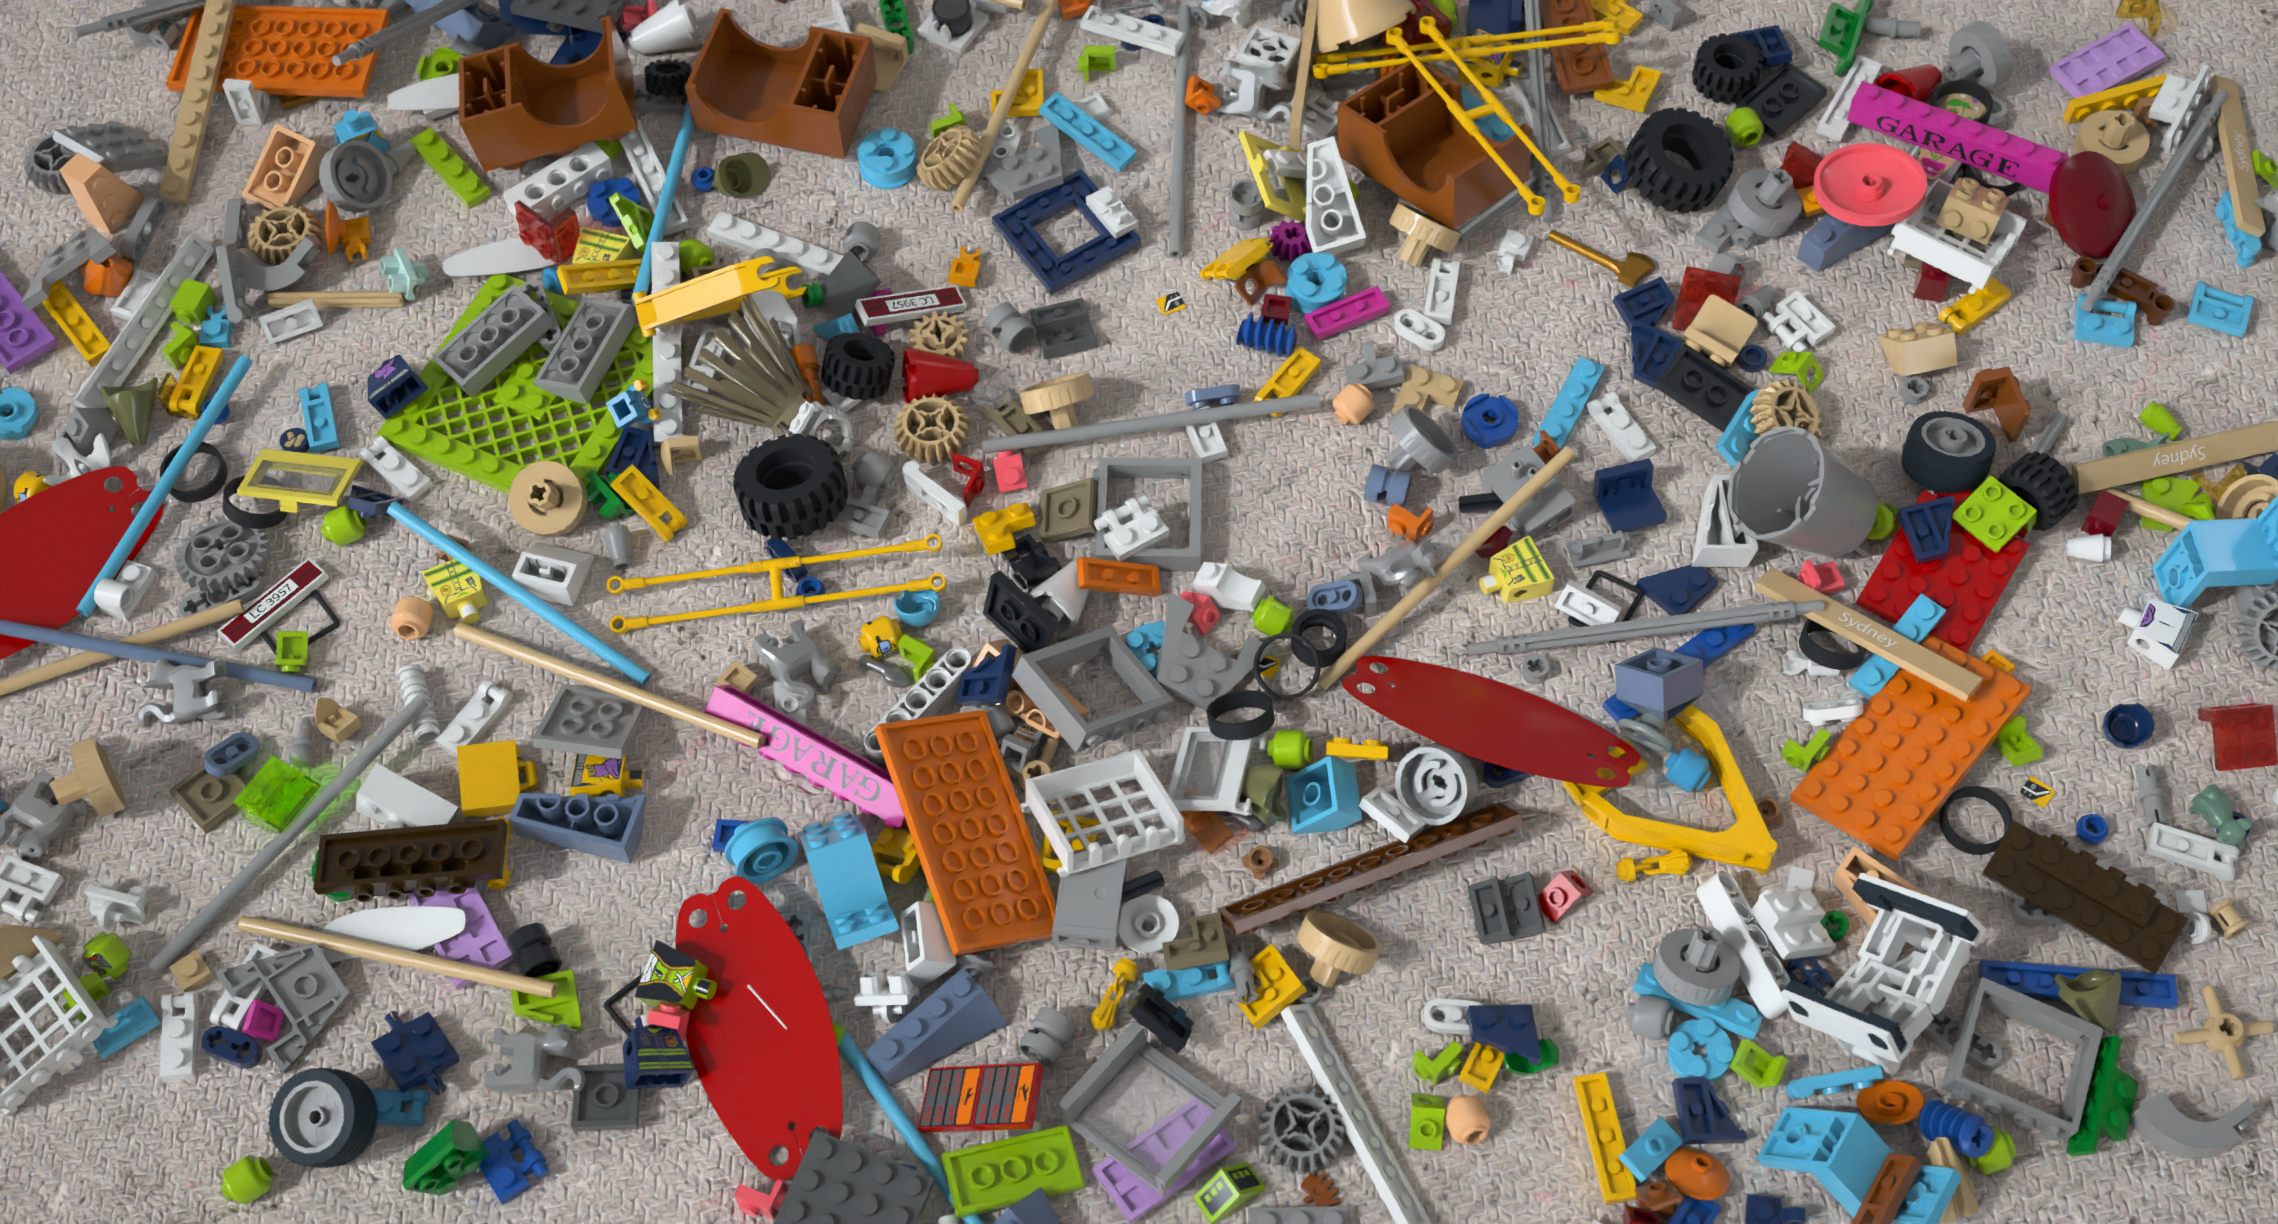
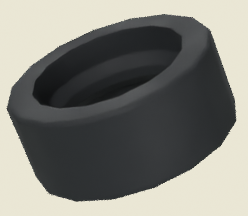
M1313 609L1306 611L1297 617L1292 625V634L1302 636L1305 630L1315 626L1332 630L1336 635L1335 645L1329 649L1317 650L1320 656L1321 668L1331 666L1346 650L1347 629L1345 623L1337 614L1329 610ZM1291 637V648L1294 655L1300 662L1310 667H1315V659L1311 649L1300 639Z

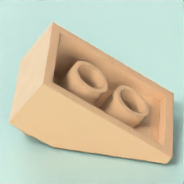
M275 124L242 196L273 210V205L279 208L282 207L284 202L289 207L293 203L297 204L319 180L321 160L330 149Z

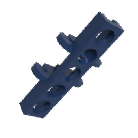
M1813 957L1788 959L1790 961L1789 966H1784L1791 980L1810 988L1814 987L1823 998L1827 995L1824 986L1827 984L1832 989L1836 984L1829 975V971L1823 969ZM1803 961H1811L1814 964V968L1811 970L1805 969L1802 966ZM1797 967L1806 976L1802 981H1799L1792 973Z

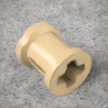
M2232 898L2219 902L2207 912L2210 918L2214 917L2224 930L2223 936L2226 940L2239 935L2251 925L2249 920H2244L2235 909Z

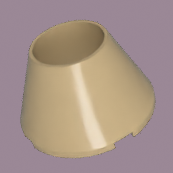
M1318 0V49L1321 53L1339 49V44L1350 42L1352 45L1406 20V13L1411 11L1414 14L1417 9L1410 0Z

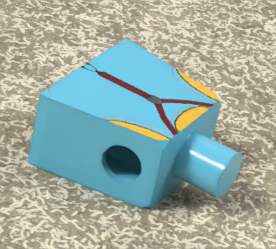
M348 110L343 114L344 120L335 123L333 126L336 146L350 140H362L372 144L382 153L392 149L385 133L368 111L359 114L356 110Z

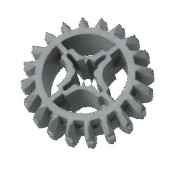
M45 133L44 138H35L36 144L28 145L29 152L24 153L25 161H23L26 175L35 187L42 189L46 194L51 191L56 195L60 191L68 194L70 188L59 170L77 153L54 141V133L51 135Z
M2267 590L2265 591V596L2260 594L2254 595L2255 603H2245L2248 609L2247 613H2238L2244 619L2242 623L2235 624L2236 628L2242 630V633L2235 636V638L2243 642L2239 649L2247 653L2246 657L2248 660L2256 661V664L2260 667L2277 670L2278 632L2276 629L2271 628L2270 625L2278 627V610H2274L2269 618L2264 619V617L2271 610L2278 607V590L2276 592ZM2259 629L2261 630V633H2262L2261 640H2260V637H2259Z
M1303 1085L1299 1089V1094H1295L1294 1090L1289 1087L1286 1092L1287 1097L1277 1092L1275 1094L1276 1103L1268 1100L1265 1106L1267 1111L1260 1112L1259 1119L1263 1123L1258 1124L1257 1132L1263 1134L1259 1137V1144L1267 1146L1264 1149L1265 1156L1275 1155L1273 1159L1275 1166L1280 1165L1284 1161L1286 1172H1290L1292 1165L1298 1166L1297 1172L1299 1175L1303 1174L1305 1166L1309 1167L1311 1173L1317 1171L1316 1163H1319L1324 1168L1328 1167V1158L1335 1160L1338 1157L1336 1149L1343 1148L1344 1141L1340 1137L1345 1136L1346 1133L1345 1127L1340 1126L1343 1115L1335 1114L1334 1111L1337 1103L1328 1105V1094L1323 1095L1320 1099L1317 1098L1318 1090L1316 1088L1311 1091V1095L1305 1094L1306 1089ZM1297 1109H1306L1312 1111V1113L1303 1114ZM1285 1115L1288 1128L1278 1138L1274 1127L1279 1118ZM1325 1122L1328 1136L1319 1146L1315 1132ZM1301 1126L1302 1129L1306 1127L1307 1134H1301V1131L1297 1133L1296 1127ZM1294 1146L1303 1147L1306 1151H1296L1290 1148Z

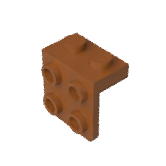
M2009 366L1993 370L1990 368L1984 369L1976 373L1962 404L1966 414L1993 408L2009 443L2017 441L2031 414L2030 404L2024 399L2020 391L2019 380L2013 376Z

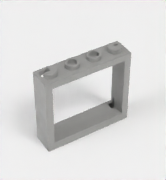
M1099 457V469L1093 470V478L1098 482L1096 519L1102 517V513L1107 511L1108 478L1190 479L1189 549L1145 548L1121 562L1154 565L1159 567V571L1199 572L1201 568L1202 459ZM1096 528V531L1091 532V534H1096V542H1091L1090 558L1118 561L1110 548H1105L1104 535L1106 534V528L1100 531Z
M1110 626L1021 655L1012 674L1015 681L1076 753L1091 747L1094 749L1101 743L1109 740L1116 741L1123 735L1131 732L1137 733L1149 725H1158L1160 721H1163L1169 715L1168 711L1174 702L1172 697ZM1103 656L1143 704L1087 724L1049 679L1047 674Z
M1981 977L1968 989L1941 1089L1950 1092L1958 1100L1971 1101L1982 1106V1109L1988 1113L2001 1114L2011 1118L2015 1124L2021 1127H2032L2039 1130L2049 1139L2065 1141L2078 1132L2103 1028ZM1980 1005L2077 1045L2060 1118L1961 1076Z

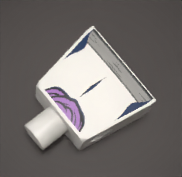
M2150 599L2142 612L2124 606L2117 622L2133 628L2127 642L2130 647L2163 668L2170 670L2183 648L2198 613Z

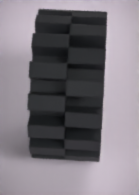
M665 59V61L656 60V63L650 62L644 68L646 91H649L650 94L655 93V96L658 97L660 95H663V97H668V95L677 97V94L685 95V85L692 72L691 65L689 63L686 64L683 60L679 62L678 59L670 61V59Z

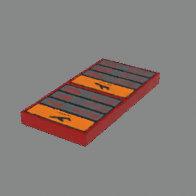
M1038 1062L930 1068L918 1130L923 1133L1033 1129L1044 1066Z

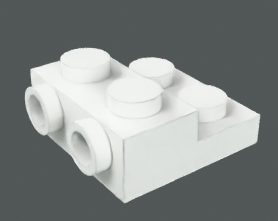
M1793 886L1782 893H1777L1775 889L1771 888L1760 894L1759 900L1751 912L1783 960L1829 955L1832 953L1836 945L1820 923L1826 913L1810 890L1800 891L1798 886Z

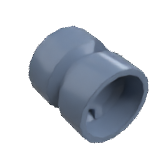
M1372 464L1365 488L1364 500L1379 504L1385 500L1388 506L1392 507L1397 503L1404 508L1411 485L1412 473L1402 470H1396L1391 473L1388 467Z

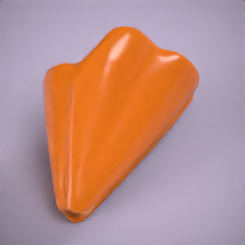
M114 253L98 265L89 259L77 267V270L84 278L83 289L87 294L114 298L120 296L131 280L134 266L130 260L119 257Z

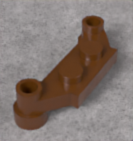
M2090 257L2078 258L2072 268L2071 285L2078 289L2091 285L2104 264H2097ZM2123 267L2107 290L2108 293L2124 301L2136 302L2137 307L2145 311L2147 314L2146 320L2152 326H2160L2164 319L2170 316L2175 306L2170 296L2159 294L2157 291L2158 284Z

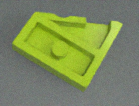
M616 192L609 197V200L638 252L644 254L654 220L653 214Z
M2164 476L2142 480L2141 499L2182 514L2179 507L2193 498L2201 485V481ZM2141 515L2142 528L2171 532L2174 528Z

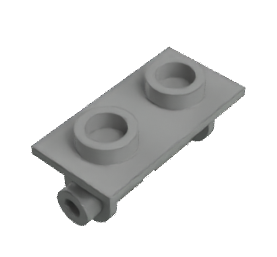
M1285 0L1286 2H1283L1280 12L1281 21L1285 24L1297 21L1299 27H1303L1308 0Z
M1618 530L1616 533L1582 540L1578 538L1575 541L1566 543L1574 568L1630 557L1626 545L1630 542L1628 532H1622L1621 530Z

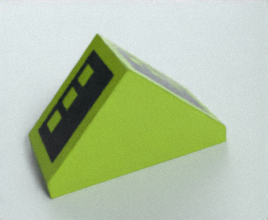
M1249 1162L1221 1168L1194 1196V1200L1209 1222L1215 1224L1264 1192L1266 1187Z

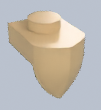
M683 435L664 440L661 445V458L670 475H674L675 463L703 460V452L698 435Z
M318 698L315 706V721L319 730L324 735L340 744L363 725L357 715L341 707L336 701L330 698Z

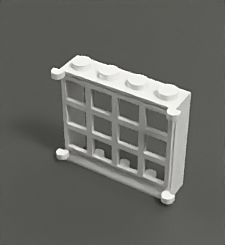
M1937 178L1932 186L1927 185L1926 196L1921 207L1910 217L1895 224L1891 233L1895 238L1887 254L1892 256L1896 249H1899L1963 281L1971 282L1972 286L1968 293L1974 295L1977 288L1983 290L2010 253L2028 220L2004 209L1993 232L1998 238L1995 242L1989 240L1986 246L1990 247L1987 253L1979 251L1968 245L1972 240L1971 238L1965 237L1961 242L1944 234L1947 229L1942 226L1939 230H1936L1921 223L1924 217L1937 221L1938 215L1929 210L1933 206L1942 209L1947 196L1954 186Z
M1139 749L1026 780V802L1020 804L1023 813L1032 811L1062 862L1063 867L1057 868V873L1061 878L1170 845H1180L1186 840L1183 832V817ZM1135 779L1143 788V791L1124 796L1118 783ZM1110 786L1117 798L1097 803L1091 791ZM1083 793L1090 805L1070 810L1064 798ZM1148 797L1155 809L1136 814L1129 802ZM1057 801L1063 813L1052 815L1046 803ZM1122 805L1128 817L1109 822L1102 810ZM1095 812L1101 824L1081 829L1075 817ZM1160 816L1167 827L1158 830L1156 826H1150L1145 830L1141 821ZM1068 820L1074 832L1064 834L1057 822ZM1133 823L1140 836L1129 838L1127 834L1117 836L1114 828ZM1106 831L1113 842L1100 847L1097 842L1090 844L1086 836ZM1079 839L1085 851L1074 854L1068 841Z
M38 935L34 936L32 941L40 953L33 959L24 955L15 957L12 963L18 972L7 981L0 978V1012L11 1004L20 1017L4 1033L0 1030V1046L3 1047L11 1059L0 1070V1081L15 1068L21 1074L5 1090L0 1086V1108L3 1109L2 1112L5 1116L15 1114L18 1110L17 1107L25 1101L32 1091L38 1086L45 1084L51 1078V1075L63 1064L73 1060L77 1052L89 1042L97 1039L105 1028L110 1029L118 1024V1019L113 1014L108 1019L105 1018L62 956L67 952L65 945L61 943L56 947L54 943ZM52 968L62 983L50 992L40 977ZM34 983L44 998L26 1013L17 997ZM67 989L77 1004L65 1014L55 998ZM47 1005H50L59 1020L41 1034L31 1019ZM82 1010L87 1019L75 1028L70 1020ZM26 1025L35 1041L17 1055L8 1039ZM65 1026L69 1034L51 1049L47 1040ZM41 1047L45 1055L27 1069L23 1061Z

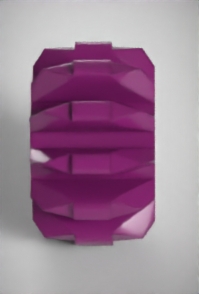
M1293 218L1290 223L1281 220L1279 226L1273 227L1269 243H1273L1271 247L1272 255L1278 256L1280 263L1289 260L1291 264L1296 258L1312 253L1304 220L1299 223H1295Z

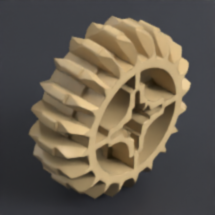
M958 124L954 127H949L945 132L941 131L938 137H934V140L927 144L926 150L922 151V157L918 159L916 167L918 176L925 185L934 191L939 190L941 192L945 188L950 189L954 184L958 185L959 181L963 178L966 179V175L972 172V168L978 164L977 159L982 155V141L966 125L960 126Z
M284 202L282 207L279 208L273 205V210L270 211L263 209V216H255L256 223L250 224V232L247 233L249 247L253 254L271 265L283 263L304 237L315 236L320 241L324 240L322 226L316 215L309 211L305 205L299 207L296 203L289 207Z
M1782 379L1776 382L1773 381L1757 392V396L1752 400L1754 406L1749 412L1754 415L1750 422L1756 425L1753 433H1759L1761 436L1777 427L1796 426L1812 433L1818 438L1821 435L1819 429L1824 425L1819 420L1823 413L1817 410L1820 402H1814L1812 399L1813 393H1806V385L1798 386L1796 380L1788 381L1787 379Z
M935 393L930 398H927L925 395H923L921 400L914 398L911 401V405L903 404V411L897 412V420L894 421V436L901 452L905 451L908 459L915 456V460L918 463L926 459L929 465L932 460H937L941 464L944 457L952 460L953 452L960 454L962 446L967 445V437L970 434V426H968L970 424L969 417L965 414L963 406H958L956 399L949 401L946 394L941 398H938ZM949 422L953 424L950 432L946 430ZM915 425L918 427L917 433L912 435L910 431Z

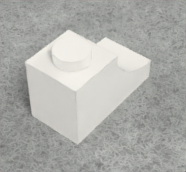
M1203 562L1192 584L1198 594L1210 596L1216 607L1249 611L1256 610L1266 590V586L1261 580L1243 576L1230 568L1228 564Z

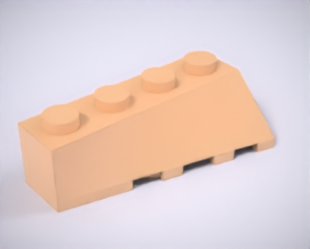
M1008 639L987 642L975 661L973 668L988 656L995 658L1002 653V646L1005 644L1016 646ZM1018 648L1015 655L1012 674L1016 668V665L1021 655H1024V653L1021 652ZM1011 674L1006 702L994 705H1002L1009 715L1025 720L1026 724L1055 739L1063 738ZM1047 674L1049 679L1085 720L1090 711Z

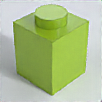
M185 278L171 300L170 305L179 321L185 324L192 323L201 326L202 321H206L209 317L207 307L209 305L215 307L218 300L210 285Z

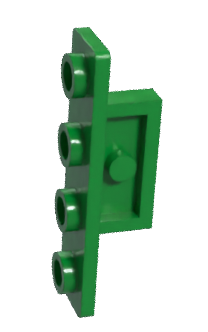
M1858 0L1854 12L1835 2L1828 9L1817 45L1839 56L1834 72L1838 77L1845 69L1849 70L1856 60V56L1853 54L1862 41V37L1859 35L1868 22V19L1865 17L1872 8L1874 0Z
M2117 1035L2104 1037L2100 1040L2079 1129L2076 1134L2069 1138L2066 1153L2071 1157L2094 1154L2100 1132L2115 1142L2126 1139L2139 1082L2116 1067L2123 1041Z

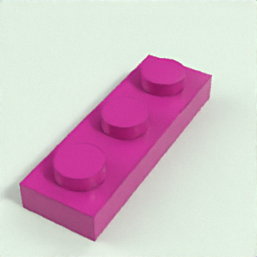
M1377 285L1304 314V322L1315 340L1318 341L1390 312V304Z

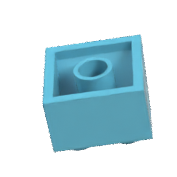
M1329 755L1286 778L1293 833L1305 834L1340 831L1362 820L1355 764Z

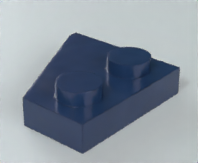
M1953 495L1899 508L1897 516L1917 564L1946 557L1952 523Z

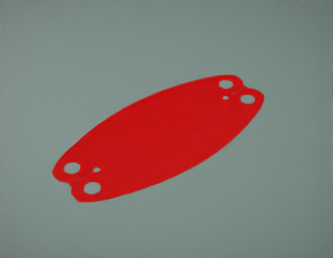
M106 467L52 486L0 514V619L57 630L80 613L76 611L77 606L135 519L131 511L133 505L139 502L145 503L152 491H144L137 485L136 475L127 467ZM109 477H118L122 480L123 487L118 492H108L104 488V481ZM164 501L113 580L117 578L127 560H134L152 535L162 516ZM114 506L116 509L114 512H109L108 507ZM0 634V660L27 648L37 641Z
M1362 656L1356 660L1355 667L1357 672L1355 675L1347 676L1342 682L1343 688L1350 695L1395 723L1458 752L1517 771L1584 785L1610 788L1625 787L1630 783L1631 779L1627 772L1629 767L1637 765L1641 758V755L1631 745L1574 712L1513 686L1456 669L1393 657ZM1381 663L1388 667V672L1384 674L1376 673L1370 669V665ZM1359 683H1368L1375 687V692L1371 694L1362 693L1356 686ZM1388 683H1393V684H1395L1396 686H1395V687H1390V686L1388 685ZM1619 747L1625 751L1626 756L1623 758L1613 757L1608 754L1607 748ZM1587 754H1593L1595 757L1590 758ZM1607 768L1612 770L1616 776L1611 780L1603 779L1597 775L1596 770Z
M734 876L722 882L718 890L708 896L699 893L684 900L678 914L675 949L708 967L705 979L715 981L717 984L715 995L711 1000L698 997L695 1007L690 1010L686 1040L703 1088L732 1138L748 1159L765 1176L774 1181H777V1179L785 1181L796 1174L802 1161V1156H804L810 1143V1133L814 1128L824 1127L830 1136L841 1140L843 1103L837 1042L823 990L798 939L776 908L755 885L742 877ZM734 891H742L746 895L745 905L738 910H733L728 906V897ZM697 909H703L708 916L706 924L701 928H694L689 923L691 913ZM723 924H726L728 926V929L725 932H722L720 930V927ZM748 984L757 992V994L764 1000V1002L772 1009V1011L779 1017V1019L787 1026V1029H785V1028L780 1024V1022L772 1015V1013L763 1005V1003H762V1002L754 995V993L747 987ZM790 1122H795L796 1124L794 1131L788 1128ZM778 1145L786 1147L789 1154L786 1163L781 1166L771 1164L769 1154L772 1148Z

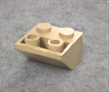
M1919 322L1914 324V328L1905 330L1904 327L1888 329L1887 334L1878 335L1879 342L1891 369L1897 374L1909 376L1958 365L1955 332L1946 330L1943 326H1934L1931 322Z

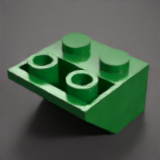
M453 1119L405 1161L402 1185L405 1190L440 1196L445 1195L456 1187V1182L464 1175L475 1171L481 1165V1161L490 1153L471 1123Z

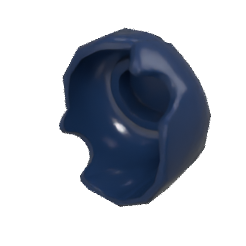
M2139 703L2118 704L2112 707L2105 714L2102 723V729L2107 741L2121 749H2133L2141 746L2153 735L2155 727L2152 713Z

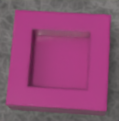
M260 1000L252 1001L242 1032L268 1042H273L277 1040L285 1013L282 1009Z

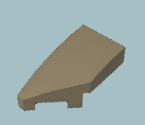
M1611 136L1591 148L1586 147L1583 167H1581V176L1583 178L1605 171L1617 154L1625 155L1624 151Z

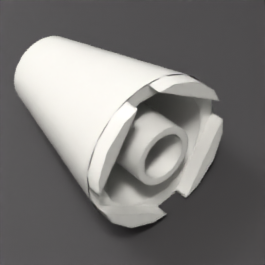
M673 0L632 29V36L628 37L633 51H639L642 55L696 47L704 44V40L698 38L702 36V32L692 8L686 9L684 5L688 0Z
M1077 560L1071 561L1027 594L1061 625L1058 639L1067 638L1073 633L1090 591L1089 589L1079 588Z

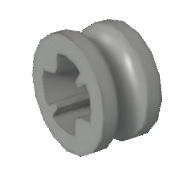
M1202 2L1198 7L1195 6L1191 9L1193 20L1201 28L1207 27L1209 23H1213L1216 20V15L1202 8Z
M1909 377L1903 383L1900 396L1904 402L1910 405L1921 404L1926 398L1929 386L1920 377ZM1910 388H1914L1915 391H1916V392H1919V393H1918V394L1914 393V391H1913L1912 389H1910Z
M1540 654L1528 655L1524 659L1521 668L1523 679L1531 684H1539L1545 681L1549 671L1548 660ZM1530 667H1541L1540 671L1536 670L1534 673L1530 671Z
M1308 975L1300 977L1299 979L1303 985L1310 986L1313 992L1309 998L1305 997V993H1303L1295 1000L1296 1003H1308L1311 1007L1317 1005L1321 1000L1322 985L1314 982Z

